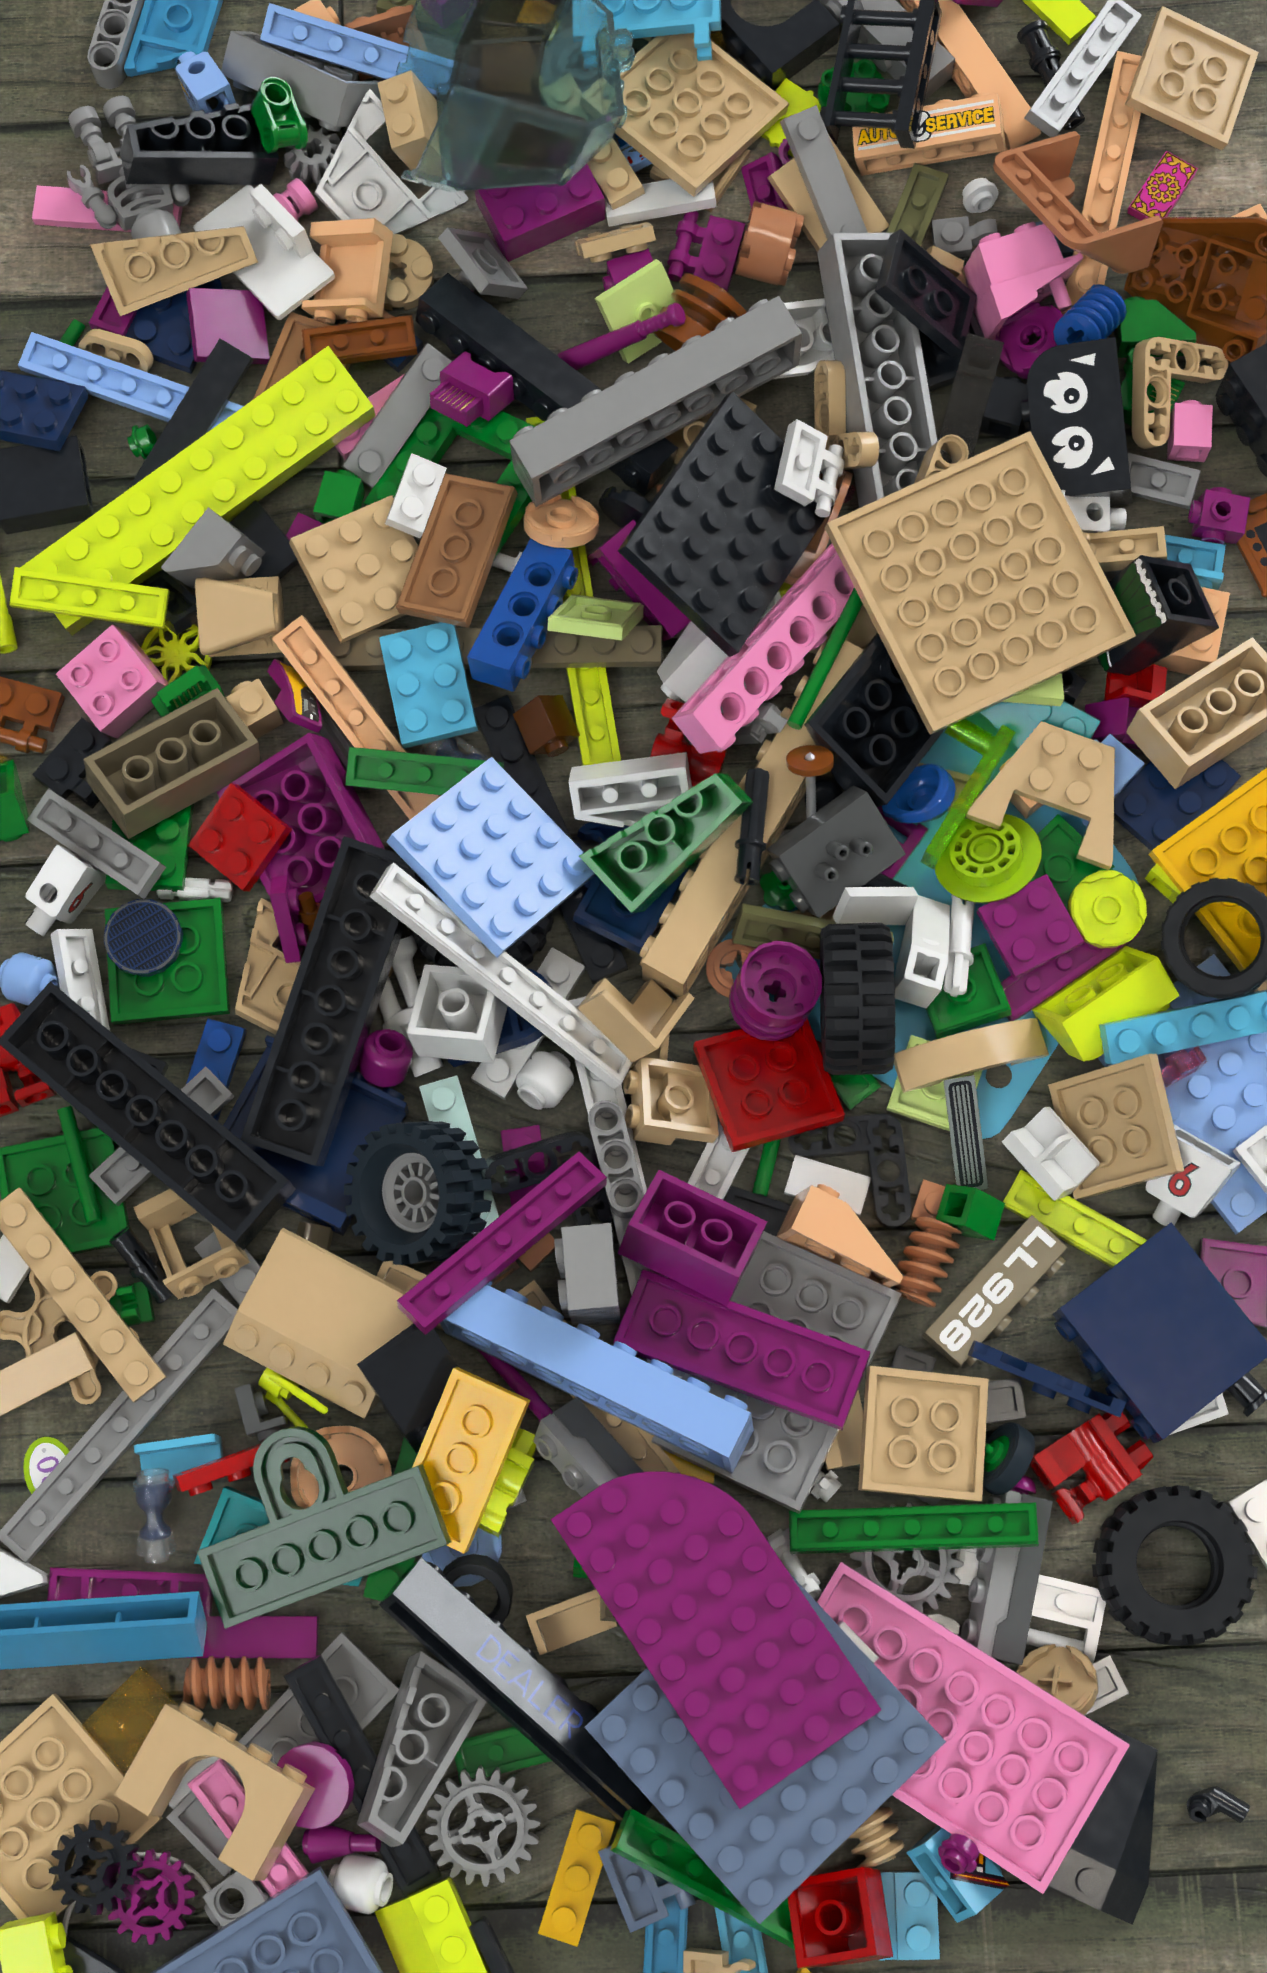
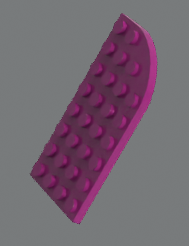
M665 1471L633 1473L614 1478L600 1485L550 1519L740 1810L881 1711V1708L750 1514L738 1501L723 1490L698 1478L680 1473Z

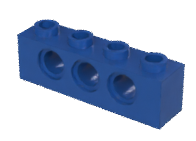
M530 538L467 656L472 679L514 692L520 679H525L528 676L531 668V658L536 649H541L545 643L548 617L563 604V597L567 590H572L576 584L578 568L575 567L572 550L542 545Z

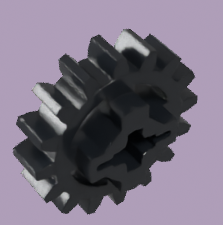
M90 1820L88 1829L84 1824H76L73 1826L75 1837L71 1835H62L60 1837L65 1846L64 1849L52 1850L51 1855L59 1859L58 1866L49 1868L50 1874H58L59 1881L52 1886V1890H64L66 1892L61 1900L63 1905H70L76 1901L75 1913H85L89 1908L91 1915H102L104 1907L108 1911H115L118 1909L117 1898L121 1900L131 1899L132 1896L127 1889L128 1885L139 1884L141 1881L133 1875V1869L143 1866L142 1861L133 1860L132 1854L140 1849L139 1844L127 1845L126 1841L131 1833L128 1830H121L116 1833L117 1823L106 1822L102 1828L100 1820ZM95 1838H102L110 1842L114 1848L103 1849L101 1843L96 1842ZM76 1854V1858H75L74 1863H73V1866H72V1861H73L74 1855ZM95 1860H107L96 1869L97 1875H84L90 1872L91 1868L96 1865ZM119 1867H120V1874H119V1877H118V1879H117V1881H116L115 1878H116V1876H117V1873H118V1870H119ZM80 1885L89 1886L91 1893H95L97 1897L84 1894L78 1887Z

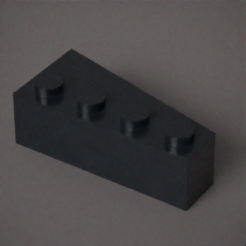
M238 103L223 105L222 110L205 113L204 110L190 112L189 117L177 120L171 116L128 125L120 151L126 184L270 185L279 156L277 151L268 153L264 149L259 129L251 112L252 104L239 106Z

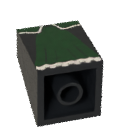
M1140 555L1109 581L1136 637L1097 656V659L1105 672L1132 675L1213 633L1219 628L1191 564Z

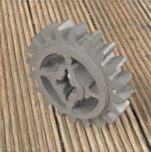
M908 1502L906 1505V1507L913 1506V1504L910 1502ZM895 1504L890 1505V1507H897ZM960 1549L938 1550L940 1565L931 1562L925 1556L923 1550H913L912 1558L918 1561L917 1566L908 1567L900 1578L899 1575L902 1570L900 1569L901 1561L896 1559V1554H903L906 1551L854 1552L850 1554V1558L862 1563L861 1567L854 1569L855 1571L924 1613V1602H927L934 1610L939 1608L936 1598L937 1594L950 1599L952 1594L945 1586L946 1582L952 1584L960 1583V1579L951 1573V1568L964 1566L963 1561L952 1558V1553ZM874 1555L881 1557L890 1566L891 1580L888 1587L881 1581L876 1572ZM921 1575L934 1579V1582L923 1591L912 1594L902 1593L906 1583L912 1576Z
M482 1765L478 1767L475 1779H471L465 1769L461 1770L460 1780L462 1784L458 1785L454 1780L448 1778L445 1784L450 1794L447 1795L436 1791L434 1799L441 1805V1808L430 1807L427 1811V1815L436 1819L437 1823L427 1825L425 1833L438 1836L437 1839L429 1844V1851L443 1850L437 1865L442 1866L452 1862L451 1878L456 1877L461 1870L466 1871V1885H470L474 1876L479 1874L483 1886L487 1887L491 1873H495L498 1880L504 1883L506 1867L519 1874L521 1867L517 1858L520 1857L529 1861L532 1859L533 1854L525 1847V1844L534 1845L539 1842V1837L529 1832V1829L540 1826L541 1819L528 1816V1813L537 1808V1802H523L522 1799L527 1795L529 1788L528 1786H523L518 1790H514L513 1786L516 1775H510L505 1782L500 1781L501 1772L499 1767L495 1768L490 1778L485 1776ZM480 1793L494 1794L502 1798L509 1806L506 1808L491 1807L481 1798ZM464 1798L468 1817L459 1827L450 1830L451 1812L458 1802ZM482 1816L485 1822H495L490 1826L488 1835H484L481 1829H472L476 1826L477 1817ZM517 1821L516 1837L510 1847L502 1853L498 1835L507 1825ZM462 1843L463 1845H475L485 1853L487 1859L469 1856L457 1845Z

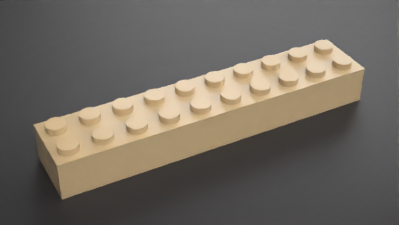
M845 640L804 724L861 654L862 648ZM823 643L819 648L813 660V664L816 665L826 645L825 643ZM804 675L794 692L796 699L792 709L785 707L780 714L783 718L789 719L809 679L808 676ZM786 723L780 733H775L773 741L768 739L764 741L756 756L758 763L755 768H762L768 771L770 775L763 842L767 845L766 849L779 839L806 793V777L792 773L787 768L786 757L791 750L800 746L816 745L804 724L801 730H797ZM746 774L739 784L743 791L745 790ZM742 814L699 856L701 859L696 871L688 870L678 890L681 893L676 905L670 902L660 917L659 923L662 925L659 929V934L656 938L650 935L640 951L639 956L642 959L639 965L642 966V979L646 982L653 979L666 993L675 998H679L689 992L705 965L710 952L718 943L751 886L748 885L749 869L746 871L744 885L734 881L738 857L735 841L740 838ZM767 850L762 852L760 869L769 856Z

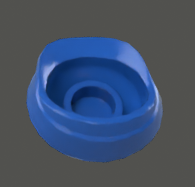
M935 764L917 766L889 803L882 806L883 814L900 823H923L936 820L949 810L955 797V782L952 776L941 766Z

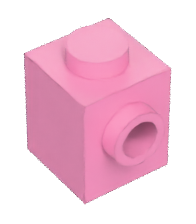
M1187 400L1174 404L1170 414L1167 460L1205 462L1212 447L1213 405H1202L1201 402L1196 400Z

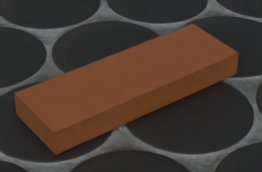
M412 315L302 330L305 361L312 358L328 345L343 365L418 354Z

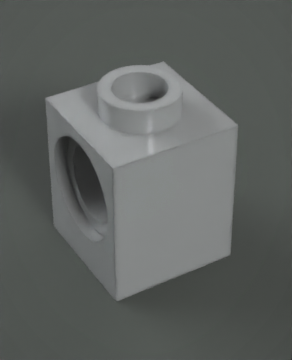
M237 1871L202 1896L207 1903L204 1906L207 1916L216 1926L221 1925L222 1927L270 1898L259 1881H252ZM229 1888H235L242 1893L244 1897L242 1908H235L229 1903L227 1898Z

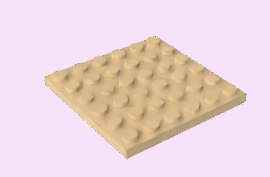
M1031 431L834 519L824 527L930 735L1136 637Z

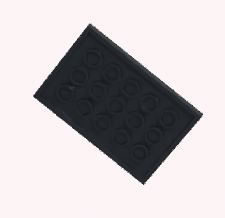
M733 391L722 399L618 549V552L729 657L740 651L826 518L815 514L817 504L815 500L803 506L774 490L784 441Z

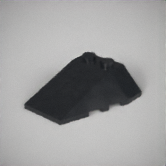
M1091 1719L1130 1744L1051 1880L1049 1887L1133 1925L1149 1885L1158 1750Z

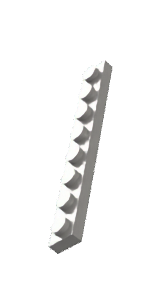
M213 1288L152 1357L167 1378L136 1402H133L123 1390L0 1530V1541L24 1563H29L226 1338L238 1309Z

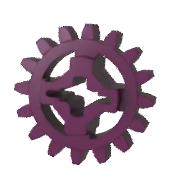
M154 1849L146 1850L144 1860L142 1861L143 1866L133 1869V1875L141 1880L140 1883L128 1885L127 1887L132 1896L131 1907L127 1909L125 1900L117 1898L118 1909L107 1916L109 1920L117 1918L121 1920L122 1923L117 1930L119 1934L129 1929L133 1931L131 1942H138L143 1934H145L148 1944L153 1945L157 1942L158 1933H161L162 1937L167 1941L173 1937L171 1926L179 1930L184 1929L187 1924L181 1916L183 1914L191 1915L195 1912L196 1908L188 1904V1899L198 1895V1890L188 1889L187 1883L195 1876L193 1873L185 1875L181 1873L180 1870L185 1863L183 1859L174 1864L170 1863V1851L163 1852L160 1858L156 1859ZM137 1853L132 1854L133 1860L142 1861ZM144 1868L163 1870L157 1877L151 1878L139 1872V1870ZM174 1883L178 1891L177 1905L172 1901L171 1887ZM162 1884L155 1897L158 1903L155 1902L140 1910L145 1903L144 1900L147 1898V1893L144 1889L148 1891ZM145 1916H156L159 1920H163L164 1923L146 1925L140 1923V1921Z

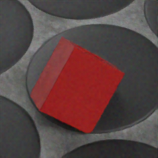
M1153 664L1132 675L1107 672L1104 701L1126 697L1129 698V707H1143L1165 693L1167 668Z

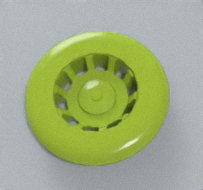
M1005 813L999 830L967 818L953 826L939 842L934 856V870L941 885L957 898L974 903H990L1003 900L1022 890L1035 876L1041 861V843L1034 829L1016 816Z

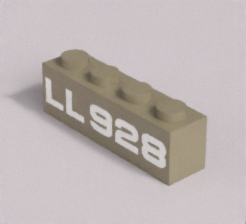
M1031 1215L926 1330L922 1337L957 1369L964 1362L971 1367L977 1360L968 1355L973 1341L982 1343L991 1332L998 1337L1012 1322L1013 1319L1008 1313L1014 1306L1019 1303L1024 1308L1040 1291L1034 1284L1042 1275L1045 1274L1051 1278L1066 1262L1060 1255L1068 1247Z

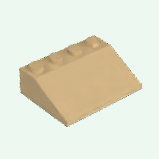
M282 1228L239 1306L223 1345L365 1419L379 1403V1399L357 1364L414 1323L397 1305V1300L407 1293L406 1291Z

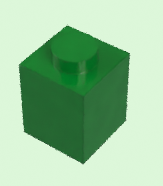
M325 470L313 510L316 521L325 524L360 509L365 496L362 479L346 470H337L336 473Z
M946 1184L936 1220L962 1232L961 1235L994 1241L1005 1203L977 1188Z

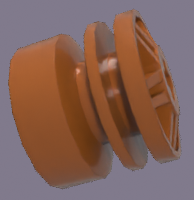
M684 273L679 282L685 291L674 289L671 295L674 301L683 308L686 317L685 323L678 327L669 325L653 334L668 347L677 351L691 337L696 335L703 337L714 331L715 327L723 320L730 317L736 319L747 313V311L723 288L698 276ZM663 307L660 313L666 311L667 307Z

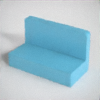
M206 1434L134 1445V1453L140 1455L143 1486L149 1481H159L165 1486L175 1484L174 1474L222 1458L223 1448L221 1436Z

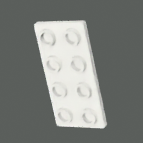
M262 184L258 185L255 189L251 185H246L193 226L195 232L244 226L258 263L233 273L277 320H282L299 307L303 300H308L335 279L333 270L314 252L305 229Z

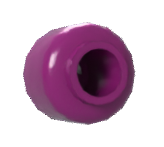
M380 1029L370 1033L364 1043L358 1064L361 1075L368 1082L380 1087H392L403 1082L409 1072L413 1059L411 1042L400 1032L391 1029Z

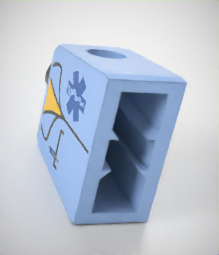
M185 52L178 58L175 71L185 98L193 112L204 110L205 113L222 110L223 105L236 103L229 82L208 52H201L197 55L194 52ZM211 97H215L218 100V105L213 110L206 101Z

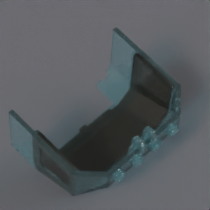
M599 0L416 1L406 24L403 42L409 43L406 63L398 62L395 76L411 70L425 87L436 90L438 121L416 169H412V171L404 170L401 179L448 192L534 185L546 188L564 186L611 141L616 129L622 128L627 116V106L623 103L624 81L621 80L620 73L630 70L633 65L632 61L635 58L634 48L631 47L633 36L632 32L626 28H617L615 30L613 13Z

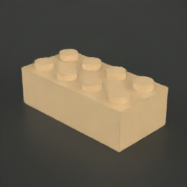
M1252 637L1137 711L1126 733L1174 789H1177L1267 730V653Z

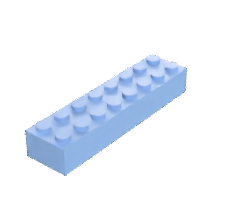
M492 1281L440 1323L446 1334L730 1473H733L754 1431L751 1412L746 1410L748 1405L743 1401L730 1395H725L724 1399L711 1394L709 1393L710 1386L693 1377H688L687 1381L672 1375L674 1370L667 1364L656 1359H651L650 1363H647L635 1357L637 1352L628 1345L615 1341L612 1346L600 1340V1333L591 1327L579 1323L577 1328L563 1322L564 1316L559 1312L546 1306H542L541 1310H538L526 1304L528 1299L512 1289L507 1288L505 1293L491 1287Z

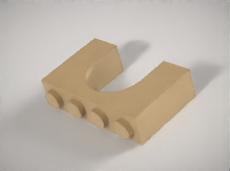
M184 1701L181 1702L180 1706L165 1704L114 1795L147 1816H162L183 1777L191 1767L210 1757H218L227 1761L241 1777L245 1790V1805L242 1816L218 1860L252 1881L265 1880L315 1788L305 1783L307 1775L289 1764H285L282 1769L272 1763L270 1759L273 1755L266 1749L254 1743H250L249 1747H246L236 1741L238 1733L226 1725L216 1722L213 1727L201 1720L204 1713L193 1705Z

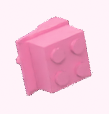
M1030 222L1017 227L1014 233L1001 237L1000 233L985 236L979 240L978 246L971 253V257L963 268L969 289L977 295L973 311L987 345L995 341L996 334L999 337L1000 331L1003 328L1002 325L1009 317L1031 302L1040 303L1050 295H1053L1056 306L1060 311L1072 307L1065 282L1082 261L1083 256L1081 253H1078L1077 255L1063 258L1054 234L1045 224L1036 226L1035 222Z

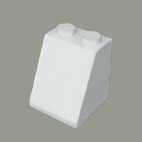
M690 621L657 670L663 682L660 687L661 690L670 699L676 701L682 699L686 703L728 655Z

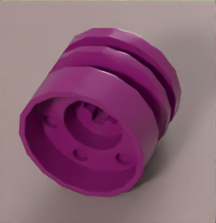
M772 941L759 945L748 954L730 989L729 1007L735 1022L744 1032L760 1040L777 1041L793 1035L803 1026L822 992V975L816 960L805 949L791 942ZM768 993L774 995V1002L769 1000Z

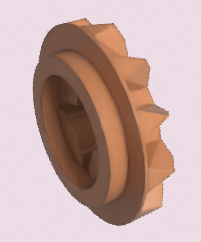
M727 939L713 948L707 959L706 974L708 982L717 994L729 998L734 979L732 978V972L726 971V966H733L737 954L741 955L740 961H742L743 966L748 954L756 949V947L735 944L732 942V939Z

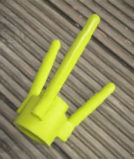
M266 1368L261 1375L258 1385L267 1391L265 1398L275 1404L295 1427L308 1428L282 1397L288 1400L294 1395L320 1413H328V1408L300 1389L299 1384L269 1368Z

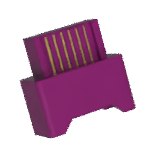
M464 351L440 371V385L430 393V406L432 409L466 427L479 416L490 421L514 400L513 377L507 372L494 373L471 361V354Z

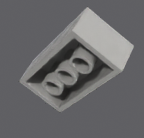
M611 1223L561 1227L562 1238L554 1239L560 1278L566 1279L558 1280L559 1303L564 1318H571L572 1325L575 1328L579 1323L586 1326L621 1324Z

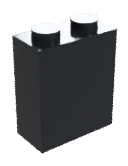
M77 435L67 437L60 451L29 445L0 449V525L6 534L85 521L94 515L85 452Z

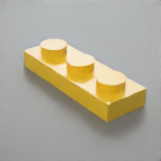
M576 1809L538 1934L578 1947L603 1866L598 1850L609 1846L616 1821Z

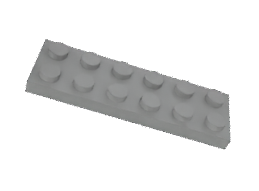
M341 1632L321 1655L364 1731L396 1697L399 1687L344 1632ZM289 1687L238 1742L246 1747H249L250 1743H254L266 1749L273 1755L270 1761L277 1765L280 1758L293 1747L313 1741L319 1742ZM229 1764V1766L241 1780V1777L239 1776L238 1772L231 1764ZM191 1791L166 1818L226 1877L233 1869L218 1860L228 1839Z

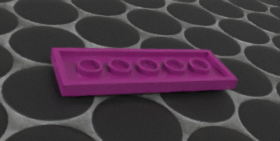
M642 1269L613 1341V1344L615 1341L628 1345L637 1352L636 1355L659 1360L671 1368L842 1431L870 1358V1351L733 1301H730L726 1306L672 1279Z

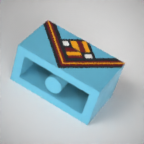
M937 1825L906 1853L958 1923L978 1914L1009 1884L1003 1877L1000 1866L980 1852L976 1859L977 1867L973 1872L965 1871L962 1874H954L948 1871L941 1863L938 1848L941 1846L942 1841L947 1840L952 1834Z

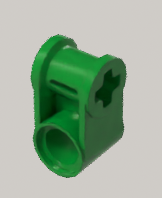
M278 77L266 78L261 83L251 107L264 149L268 153L276 152L278 148L294 146L296 149H304L308 142L307 127L299 112L291 87L286 81Z

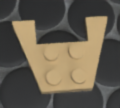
M1041 721L969 808L966 818L999 830L1013 793L1087 820L1089 823L1076 859L1109 870L1113 863L1115 748Z
M261 898L258 902L256 921L252 929L250 948L244 965L235 1013L243 1019L276 1035L301 961L286 963L283 952L275 948L280 937L272 903ZM392 966L388 975L389 977L392 975L394 971Z

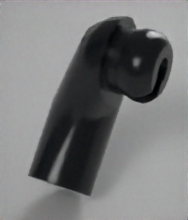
M1212 1786L1194 1793L1186 1804L1189 1817L1198 1823L1205 1822L1207 1817L1220 1812L1241 1823L1250 1809L1248 1803L1218 1786Z

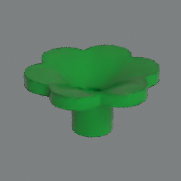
M773 871L765 874L760 881V886L765 892L763 897L765 904L769 907L779 906L782 911H792L796 906L789 897V894L793 892L790 885L783 886L781 884L783 882L777 878Z

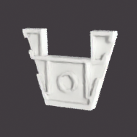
M371 89L366 92L314 193L338 220L375 218L390 229L393 234H400L465 204L469 199L447 173L426 194L418 199L366 141L386 122L382 102Z

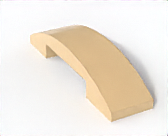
M1030 1018L977 1028L902 1050L894 1054V1066L902 1091L905 1093L940 1084L943 1080L1009 1063L1015 1065L1047 1057L1049 1053L1037 1018Z

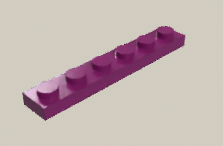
M577 1152L397 1300L398 1308L426 1335L606 1186L607 1177L581 1152Z

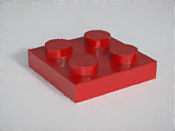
M230 783L188 846L241 890L250 892L292 831V828L239 785Z

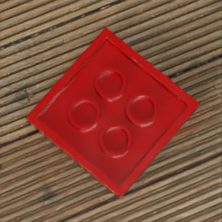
M808 1019L793 1035L777 1041L760 1040L744 1032L743 1029L694 1042V1053L731 1152L844 1120V1110L831 1077L823 1068V1057Z

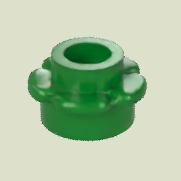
M147 424L140 428L136 425L133 426L131 436L127 438L132 453L137 458L142 456L145 460L158 440L152 428Z

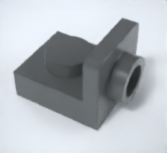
M252 1384L234 1388L247 1436L252 1438L257 1436L258 1441L263 1442L271 1434L290 1427L289 1420L285 1416L264 1421L263 1416L269 1414V1409L263 1391L257 1392L256 1387Z

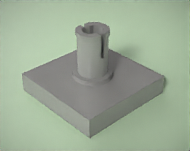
M447 227L438 237L462 269L455 279L472 292L477 289L480 294L519 299L528 289L487 233Z

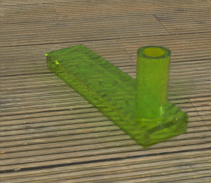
M965 718L946 728L945 734L980 753L983 757L924 852L921 863L933 870L966 818L969 808L977 800L1011 744L1016 732L1002 725L995 736Z

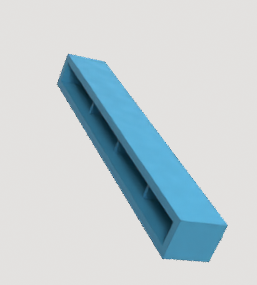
M196 1591L1 1604L0 1670L203 1656L207 1621L200 1593Z

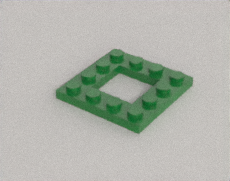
M430 406L363 503L367 506L391 495L394 498L411 453L438 464L455 437L459 435L511 460L496 483L513 486L518 494L497 549L496 558L525 514L527 505L532 502L514 471L509 441L522 428L536 426L500 411L490 421L479 416L466 427L432 409Z

